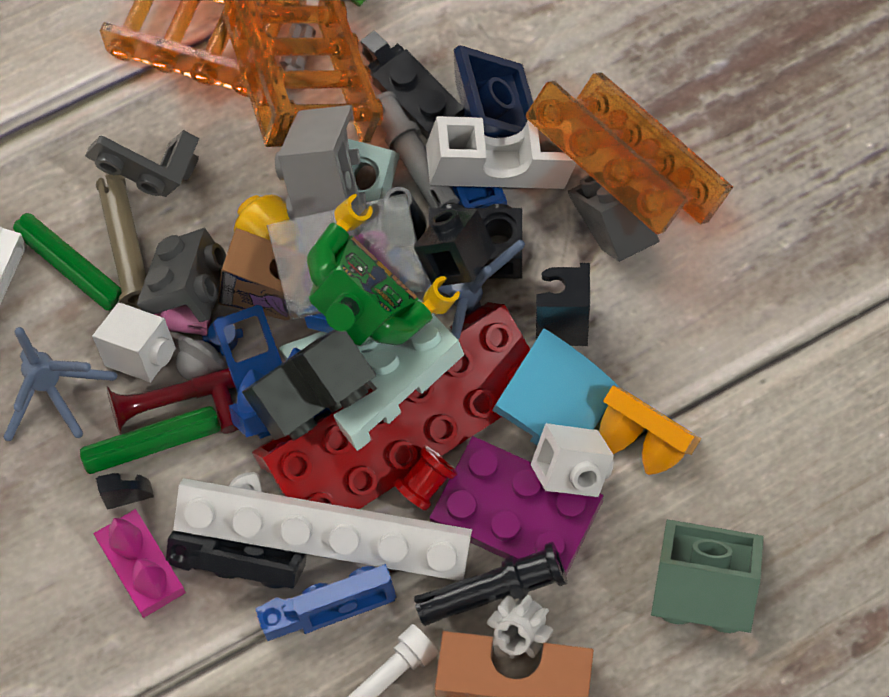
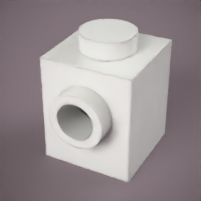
M119 302L92 335L106 367L150 383L160 369L168 364L176 349L165 318Z
M545 423L531 466L545 491L599 497L605 479L609 478L612 473L614 455L598 430Z

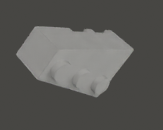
M352 105L298 111L280 152H277L275 156L277 176L279 180L285 181L288 192L286 199L288 217L291 221H296L299 232L297 240L298 252L306 256L330 223H337L334 212L352 194H357V197L351 203L355 214L360 215L367 209L365 192H358L352 165L361 163L359 149H349L346 128L349 121L354 120ZM369 219L355 230L348 231L349 236H357L371 231Z

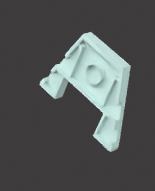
M433 313V319L401 345L377 343L372 340L362 346H357L377 375L367 382L373 392L333 415L339 429L357 451L372 440L368 432L381 420L389 424L401 413L398 405L415 389L417 392L423 393L464 356L459 340ZM319 332L279 347L284 360L288 359L294 347L302 350L327 333Z

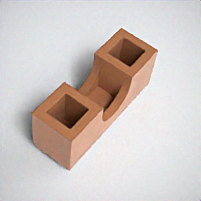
M443 631L435 683V696L589 697L594 649L543 643L541 662L536 671L522 679H511L500 674L492 663L493 637Z

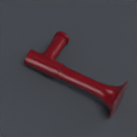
M229 368L197 376L182 383L134 395H120L112 392L107 386L111 410L120 435L124 424L137 414L195 397L198 399L212 395L221 423V432L228 434L239 430L232 423L229 405L233 404L229 390L235 388Z

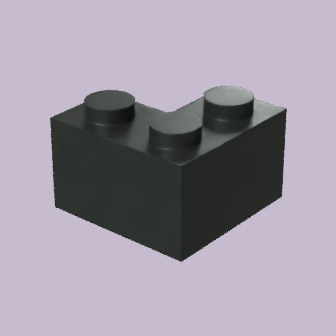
M333 330L319 337L243 390L242 394L274 440L289 434L294 441L317 425L313 416L328 407L331 413L342 407L344 409L365 396L368 390L364 384L377 375L346 331Z

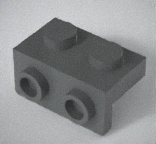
M205 228L181 236L172 235L158 243L137 301L141 310L157 314L186 304L199 322L210 320L219 292L221 269L226 258V253L222 246L215 243Z

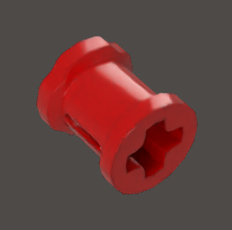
M424 446L420 450L422 457L404 478L398 477L393 484L410 502L420 509L427 511L431 506L429 500L447 478L453 480L458 473L442 456L428 446Z

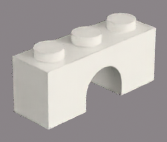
M437 116L426 144L430 185L564 189L578 162L573 121L528 119L525 127L519 133L505 138H492L484 135L483 118Z

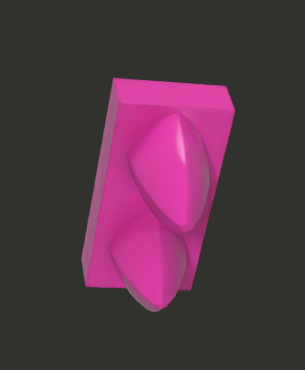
M136 509L121 518H113L110 524L93 533L143 618L186 593Z

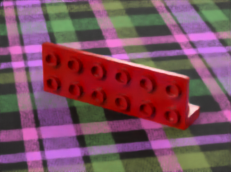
M487 302L465 316L459 338L464 356L423 393H419L415 389L398 405L401 413L388 424L381 420L368 432L372 440L363 448L357 451L339 429L333 415L344 409L342 407L318 420L314 428L293 441L289 434L276 440L273 438L251 453L259 466L272 475L284 496L361 509L395 487L393 482L398 477L404 478L422 457L420 450L424 446H428L440 456H443L500 419L502 416L492 410L530 351V348L505 304ZM371 387L367 389L368 393L366 395L373 392Z

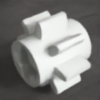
M528 594L524 599L516 602L509 595L506 596L498 606V610L487 621L490 627L495 628L493 645H498L512 659L525 651L527 655L534 658L541 649L542 643H546L553 633V629L545 625L546 614L549 612L548 608H542Z

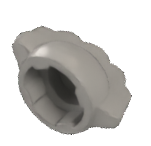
M182 335L177 338L176 343L179 347V353L176 358V366L181 376L189 381L191 378L228 368L225 361L220 359L218 351L210 343L202 340H192Z

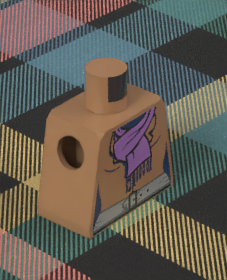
M236 228L221 269L218 304L240 310L261 305L265 316L290 320L295 303L309 307L312 305L303 283L307 256L291 248Z

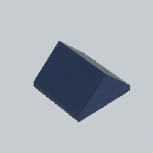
M462 45L453 49L455 83L461 105L464 107V117L483 118L485 136L492 138L510 137L522 131L528 119L538 120L523 64Z

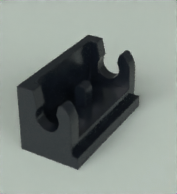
M580 263V267H552L544 270L541 274L542 280L548 282L559 280L565 285V289L557 294L546 292L536 295V340L545 328L570 346H588L590 263Z

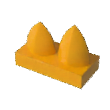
M613 385L603 400L608 407L602 417L599 433L613 454L622 451L633 443L644 428L648 430L642 449L643 466L645 473L648 475L664 472L676 465L685 454L692 455L702 439L621 387Z

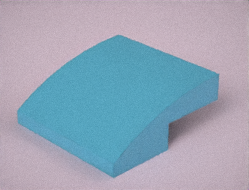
M544 328L492 411L531 434L533 437L530 442L538 445L545 423L594 430L608 407L603 402L604 398L613 385H618L588 358Z

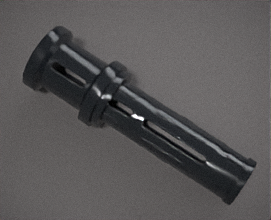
M554 542L545 544V549L519 559L509 556L505 558V561L501 562V567L449 584L434 591L414 596V601L416 602V610L422 624L428 626L441 619L461 614L499 599H504L508 595L512 596L513 599L522 600L527 596L528 592L553 583H557L558 586L566 585L567 576L559 552Z

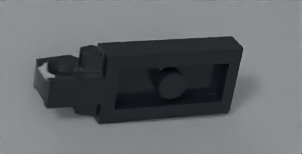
M372 31L360 40L363 48L362 55L370 62L366 67L372 76L373 84L381 93L392 91L396 95V99L409 121L417 123L421 134L427 140L437 116H464V107L407 49L404 50L398 43L390 48L388 42L375 31Z
M174 530L167 541L166 561L174 567L186 571L198 568L213 572L216 576L226 579L239 577L258 581L264 586L274 589L285 587L294 589L306 564L307 554Z

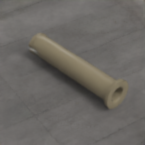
M108 174L105 175L108 187L105 186L104 179L99 178L96 182V188L99 192L122 294L119 296V303L140 308L137 301L147 275L125 186L126 181L122 175Z

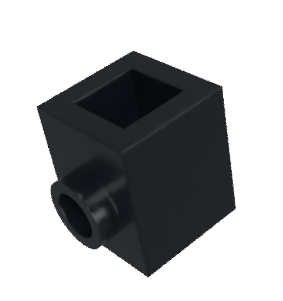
M449 209L438 213L431 219L430 226L414 246L431 285L441 276L447 278L441 286L473 282L496 250L478 209L461 212Z

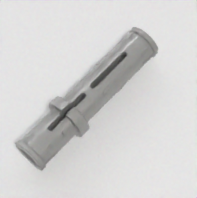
M387 91L376 96L382 105L379 106L376 100L373 99L369 104V109L374 113L386 133L385 142L389 149L400 154L401 160L430 208H440L448 203L459 205L460 200L453 193L450 186L430 185L426 147L419 137L421 130L416 122L409 121L398 103L396 95L392 91Z

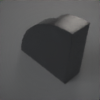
M119 473L101 475L96 478L99 494L107 510L154 497L151 482L142 475L137 474L135 480H121Z

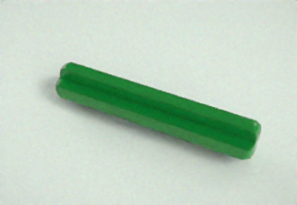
M24 213L20 219L15 221L13 230L21 233L24 242L103 309L110 311L117 305L119 296L122 294L121 288L31 213Z
M206 406L84 446L80 449V457L86 472L93 474L218 433L220 431V423L213 406Z

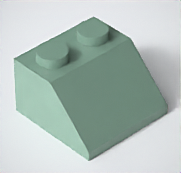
M666 519L651 616L662 617L665 621L673 624H687L691 622L708 625L724 633H735L738 631L751 633L761 581L764 536Z

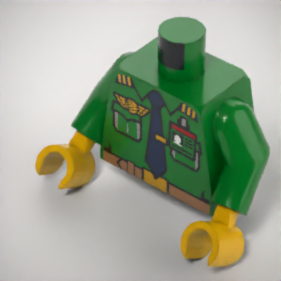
M352 194L336 208L334 214L337 223H330L307 255L306 261L310 279L314 283L308 298L311 304L326 317L329 326L336 331H346L355 345L362 346L372 340L377 343L401 345L433 319L432 313H446L458 299L460 292L457 291L450 298L442 296L438 289L447 278L441 276L426 291L423 302L417 301L419 298L357 239L352 235L349 236L348 231L358 228L371 217L373 212L372 207L369 206L360 215L355 214L351 203L357 197V194Z

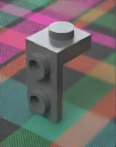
M185 130L180 132L168 144L160 165L104 136H99L88 147L85 157L94 161L96 167L101 171L111 175H122L135 182L136 186L144 193L166 198L181 184L182 179L188 180L193 173L199 156L193 154L199 138Z

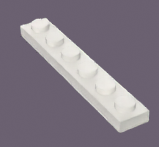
M185 478L182 479L178 488L173 529L174 531L377 567L386 564L388 569L456 581L464 580L472 529Z

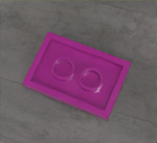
M472 436L455 468L458 474L453 480L449 479L429 517L430 522L472 529L470 543L504 559L509 556H514L516 559L544 550L545 544L554 542L567 575L603 503L604 495L600 493L599 497L545 491L530 461Z

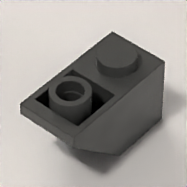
M609 172L589 174L580 180V185L568 190L570 199L602 251L618 262L660 242L643 193Z

